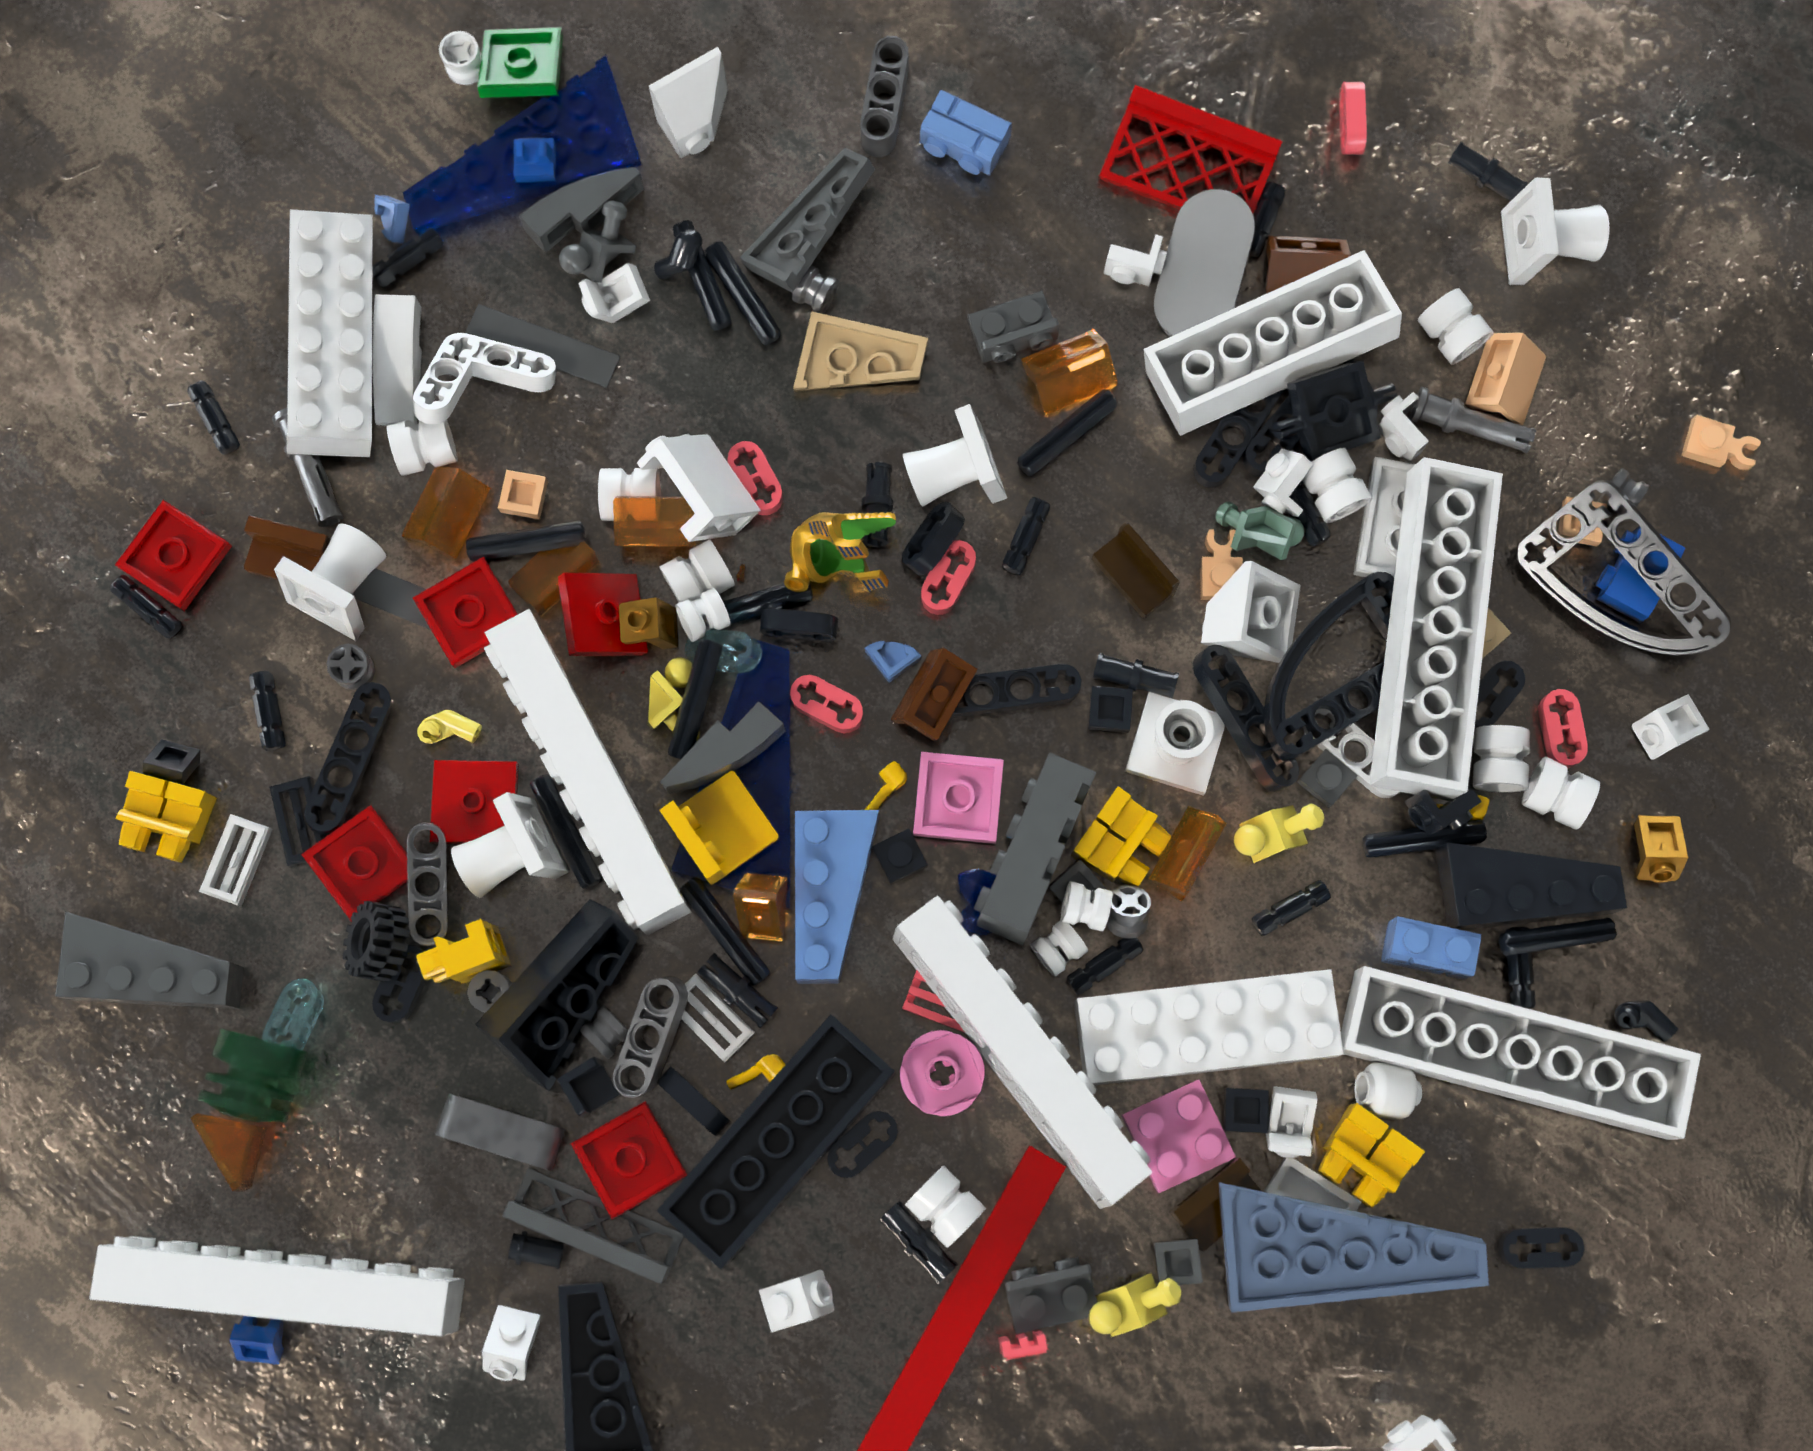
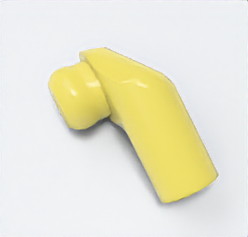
M443 710L422 720L417 729L419 739L427 744L439 742L453 735L474 743L480 735L482 725L452 710Z

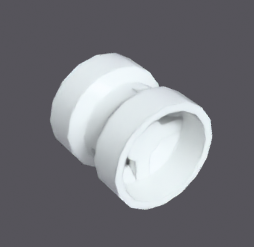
M455 31L446 35L440 43L439 53L450 79L461 85L477 82L481 53L475 38L463 31Z
M715 588L702 592L697 600H684L675 605L681 625L692 642L703 638L708 630L713 628L721 630L730 626L727 609Z
M1070 881L1063 899L1061 922L1072 925L1082 922L1086 923L1090 929L1104 931L1110 914L1112 891L1097 888L1094 891L1087 890L1083 884Z
M1061 920L1052 927V932L1048 936H1040L1030 944L1034 954L1054 977L1066 969V963L1071 959H1079L1088 952L1085 943L1072 926L1061 922Z

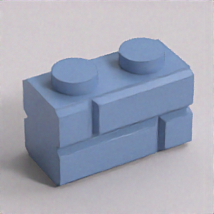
M940 90L931 110H929L921 125L920 143L924 144L926 151L936 157L943 158L947 155L958 160L959 165L969 173L979 174L981 171L990 176L1010 140L1012 123L946 91Z
M1397 916L1388 921L1381 962L1439 975L1445 972L1448 977L1465 980L1475 974L1481 934Z

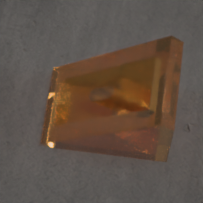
M746 873L735 887L733 897L740 932L744 937L783 941L788 877Z
M197 1113L190 1117L232 1191H246L251 1188L267 1127Z

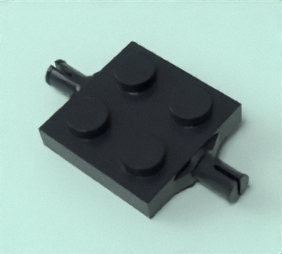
M1363 360L1352 361L1289 382L1287 387L1293 408V417L1274 422L1272 429L1281 430L1274 431L1273 433L1277 439L1297 433L1300 438L1303 455L1311 462L1339 448L1349 450L1381 439L1377 423V406L1397 397V393H1389L1396 391V387L1389 383L1383 387L1373 389L1367 379Z

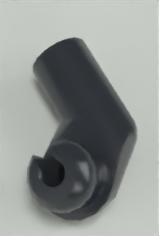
M688 229L678 234L674 240L670 255L656 261L654 264V271L658 278L664 280L685 272L694 266L699 248L703 243L702 236L698 231Z

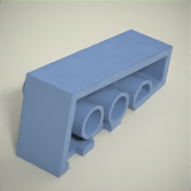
M879 810L795 811V980L798 984H840L873 841L879 823Z

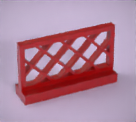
M1135 85L1129 98L1128 107L1100 172L1099 179L1180 210L1188 200L1184 192L1185 188L1204 181L1207 190H1212L1214 188L1209 178L1230 170L1237 189L1231 192L1241 195V198L1247 203L1252 214H1254L1279 154L1282 141ZM1133 117L1148 122L1153 132L1152 136L1134 144L1128 132V127ZM1156 126L1166 130L1159 132ZM1175 133L1184 136L1190 149L1170 158L1162 139ZM1125 138L1128 146L1120 149ZM1193 140L1203 144L1195 146ZM1157 142L1164 161L1144 169L1136 150ZM1211 147L1221 150L1226 164L1206 172L1199 153ZM1128 153L1132 154L1139 170L1126 177L1110 172L1115 159ZM1230 154L1239 158L1232 161ZM1193 156L1201 174L1181 183L1173 164ZM1248 161L1264 167L1258 180L1244 186L1235 168ZM1168 167L1175 186L1163 191L1152 188L1147 175ZM1142 178L1144 184L1136 182L1135 180ZM1255 188L1251 200H1249L1246 192ZM1178 192L1181 199L1171 194Z

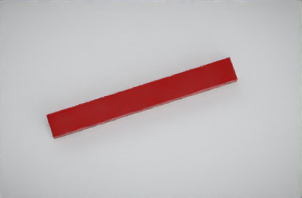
M1028 1146L857 1451L909 1450L1065 1171L1066 1166L1034 1147Z

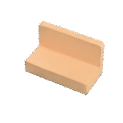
M1494 333L1485 344L1465 405L1479 412H1500L1510 422L1523 425L1546 355L1524 333Z

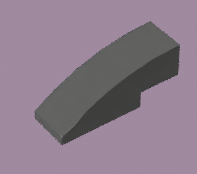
M635 167L613 170L584 178L560 188L539 200L519 215L525 232L547 253L575 228L581 235L582 230L596 231L605 221V215L602 213L605 203L617 201L626 205L644 190L640 172Z
M760 702L731 731L717 721L668 772L660 783L669 794H673L715 781L729 771L739 769L764 752L786 732L784 724Z

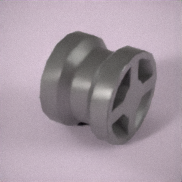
M811 265L793 291L792 300L799 304L807 303L812 306L814 312L823 314L836 294L839 279L833 276L824 277L819 273L818 268Z
M1623 468L1611 480L1622 490L1635 507H1637L1650 487L1643 481L1635 482L1632 480L1629 472ZM1606 490L1598 501L1610 505L1608 500L1612 497V494ZM1622 504L1618 508V514L1627 511Z
M349 643L334 648L329 654L326 663L327 671L331 678L348 690L354 691L363 684L370 683L375 673L374 663L360 647ZM356 668H360V670H356V672L353 673L351 676V672H353Z
M1133 885L1119 886L1112 891V904L1107 926L1114 935L1130 939L1136 938L1146 931L1151 904L1148 893L1142 888Z
M486 970L480 972L472 978L468 985L467 994L469 1001L474 1008L486 1013L512 985V982L508 977L496 971ZM488 982H489V987L486 989V991H485V992H481V991H484V990H485V988L488 986Z
M604 1005L597 1011V1018L592 1023H585L580 1028V1032L607 1059H610L615 1054V1047L621 1041H625L629 1031Z

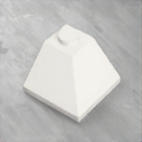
M718 47L649 85L657 122L680 158L689 153L697 154L703 151L715 138L728 91L722 53Z
M1245 561L1207 603L1201 643L1207 646L1221 645L1234 656L1279 663L1293 643L1301 585L1253 561Z

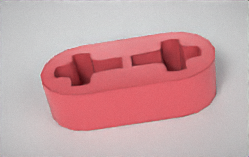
M1343 82L1339 101L1341 152L1343 155H1363L1367 137L1364 82Z
M749 441L736 443L728 453V464L754 501L758 497L756 483L761 481L767 492L774 490L771 494L772 501L765 504L762 499L755 501L761 510L758 513L759 515L767 516L774 514L783 503V493L778 479L758 445ZM745 453L749 458L756 457L752 460L756 473L750 475L744 465L736 466L740 463L739 456Z
M954 540L939 563L929 572L921 589V602L928 612L935 615H943L950 612L956 605L976 565V553L970 544L962 540ZM959 551L965 554L964 561L968 565L960 564L953 575L948 573L951 567V559L948 555L956 556ZM945 580L949 583L946 587V596L950 599L948 601L941 599L938 604L932 602V594L929 590L937 591Z
M803 675L793 682L790 689L791 702L800 713L843 734L857 730L862 724L863 708L860 701L852 694L813 675ZM811 685L815 686L816 695L825 701L822 705L810 699L807 704H803L802 695L798 691L801 688L808 690ZM833 704L843 709L847 704L852 705V714L856 717L854 720L846 718L843 723L838 722V713L830 709L829 706Z
M1556 689L1548 693L1540 701L1538 716L1547 757L1567 766V768H1571L1579 764L1586 757L1588 743L1580 703L1577 697L1566 689ZM1556 699H1558L1561 706H1567L1568 711L1562 715L1563 725H1561L1558 712H1551L1549 709L1550 706L1556 703ZM1563 732L1565 733L1567 744L1570 746L1575 745L1576 751L1570 755V759L1567 758L1565 752H1558L1557 749L1564 742Z

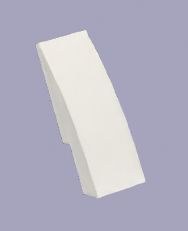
M375 294L373 317V398L376 425H390L405 420H410L415 425L417 424L413 396L420 383L422 350L419 346L421 306L415 295Z

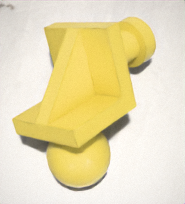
M678 657L669 661L665 667V678L658 670L650 677L648 726L652 730L662 721L672 732L674 730L678 713L675 710L681 705L683 698L673 687L684 688L687 685L692 662L686 658ZM698 732L696 741L700 738V732Z
M1315 804L1302 807L1299 814L1296 813L1293 805L1269 810L1239 824L1240 828L1234 835V845L1241 854L1251 856L1253 863L1259 862L1282 851L1308 844L1303 830L1307 828L1315 830L1321 827L1324 822V814Z
M1146 1274L1126 1285L1096 1295L1098 1303L1090 1310L1089 1322L1096 1332L1111 1334V1337L1144 1327L1167 1315L1165 1306H1173L1180 1302L1181 1288L1171 1278L1160 1281L1156 1286L1152 1274Z

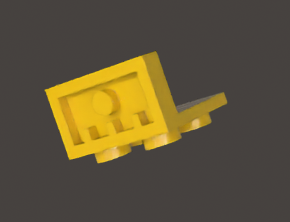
M729 771L680 806H677L673 800L659 809L711 886L779 839L778 833L734 771Z

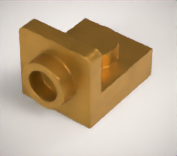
M657 597L624 602L619 605L621 642L633 644L647 641L662 649L678 647L677 615L674 606Z
M1638 815L1634 824L1641 858L1636 869L1637 879L1652 880L1657 883L1678 880L1688 860L1680 816Z

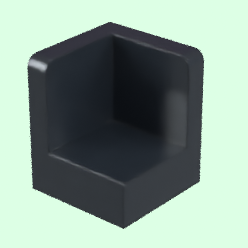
M597 1057L590 1058L557 1078L574 1110L580 1117L586 1118L622 1096L614 1087L613 1080L601 1059Z

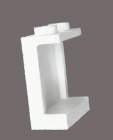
M708 434L657 437L646 446V453L637 462L641 470L664 468L695 514L680 528L688 542L734 536L761 511Z

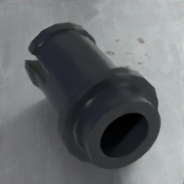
M523 1231L522 1235L513 1234L508 1259L516 1260V1265L520 1266L522 1262L560 1269L565 1243L527 1236L528 1231Z

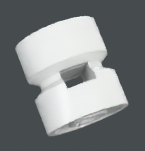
M1456 288L1439 298L1417 320L1430 338L1440 339L1438 348L1451 365L1471 355L1494 334L1480 314H1471L1473 305L1460 288Z
M405 420L387 425L389 444L401 476L424 471L426 463L429 462L433 466L439 467L458 461L455 443L447 420L438 424H427L419 421V424L416 425L410 420Z
M1346 448L1333 450L1313 460L1312 467L1302 479L1310 494H1318L1315 505L1325 523H1332L1345 518L1367 505L1373 499L1363 479L1353 477L1357 468Z
M601 468L598 479V504L601 521L625 520L628 514H632L635 520H659L661 511L659 469L641 470V468H635L631 475H627L623 468Z
M710 539L690 549L689 558L686 560L678 556L659 567L678 603L684 600H697L702 592L711 588H715L720 594L735 586L728 568Z
M1489 725L1476 728L1474 752L1481 756V760L1474 764L1473 787L1488 792H1521L1529 789V765L1523 761V758L1530 754L1529 729L1510 725Z
M1545 756L1535 768L1529 780V789L1524 791L1521 804L1542 815L1552 811L1554 812L1555 821L1577 830L1584 823L1595 803L1600 789V781L1581 772L1569 775L1567 766Z
M943 1165L905 1205L920 1221L930 1220L932 1222L930 1231L948 1248L986 1208L970 1191L961 1193L959 1191L960 1181Z

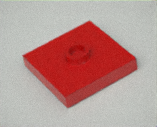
M162 500L116 562L115 566L182 611H185L231 549L232 545L176 507Z
M484 557L412 597L454 669L485 651L484 647L490 645L485 631L518 615Z
M564 572L558 576L569 656H642L648 652L647 642L625 644L621 642L619 605L624 602L640 600L637 574Z
M434 760L431 823L438 826L444 833L446 844H463L504 826V822L493 800L506 792L518 793L519 764L517 761ZM430 830L429 842L438 844L437 834Z
M372 805L301 854L351 922L353 912L357 913V907L360 904H364V901L379 903L408 882L407 852Z
M646 1101L571 1143L612 1220L687 1176Z

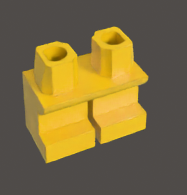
M129 771L125 787L129 788L125 804L115 818L123 822L119 845L145 853L151 832L162 834V838L156 855L182 863L190 844H200L217 798L203 790Z
M1118 786L1074 848L1071 857L1076 860L1081 859L1088 868L1112 883L1117 878L1125 884L1138 887L1151 868L1133 857L1132 854L1140 844L1159 857L1172 836L1155 822L1158 815L1143 808L1131 799L1130 794Z
M479 919L465 925L469 937L458 942H452L442 937H433L436 947L416 955L424 979H433L435 983L448 979L467 983L480 972L486 970L499 971L512 966L498 926Z
M1358 1103L1349 1104L1324 1144L1323 1148L1327 1150V1153L1323 1157L1318 1172L1335 1184H1340L1349 1169L1352 1168L1363 1177L1351 1195L1362 1201L1361 1203L1368 1208H1373L1386 1193L1396 1192L1400 1181L1411 1166L1418 1162L1425 1151L1393 1128L1387 1129L1389 1125Z

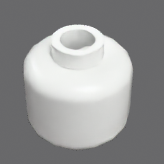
M1373 1062L1363 1072L1358 1074L1355 1081L1354 1092L1356 1102L1378 1118L1405 1119L1411 1115L1415 1106H1418L1422 1099L1421 1083L1416 1080L1414 1072L1408 1068L1382 1062Z

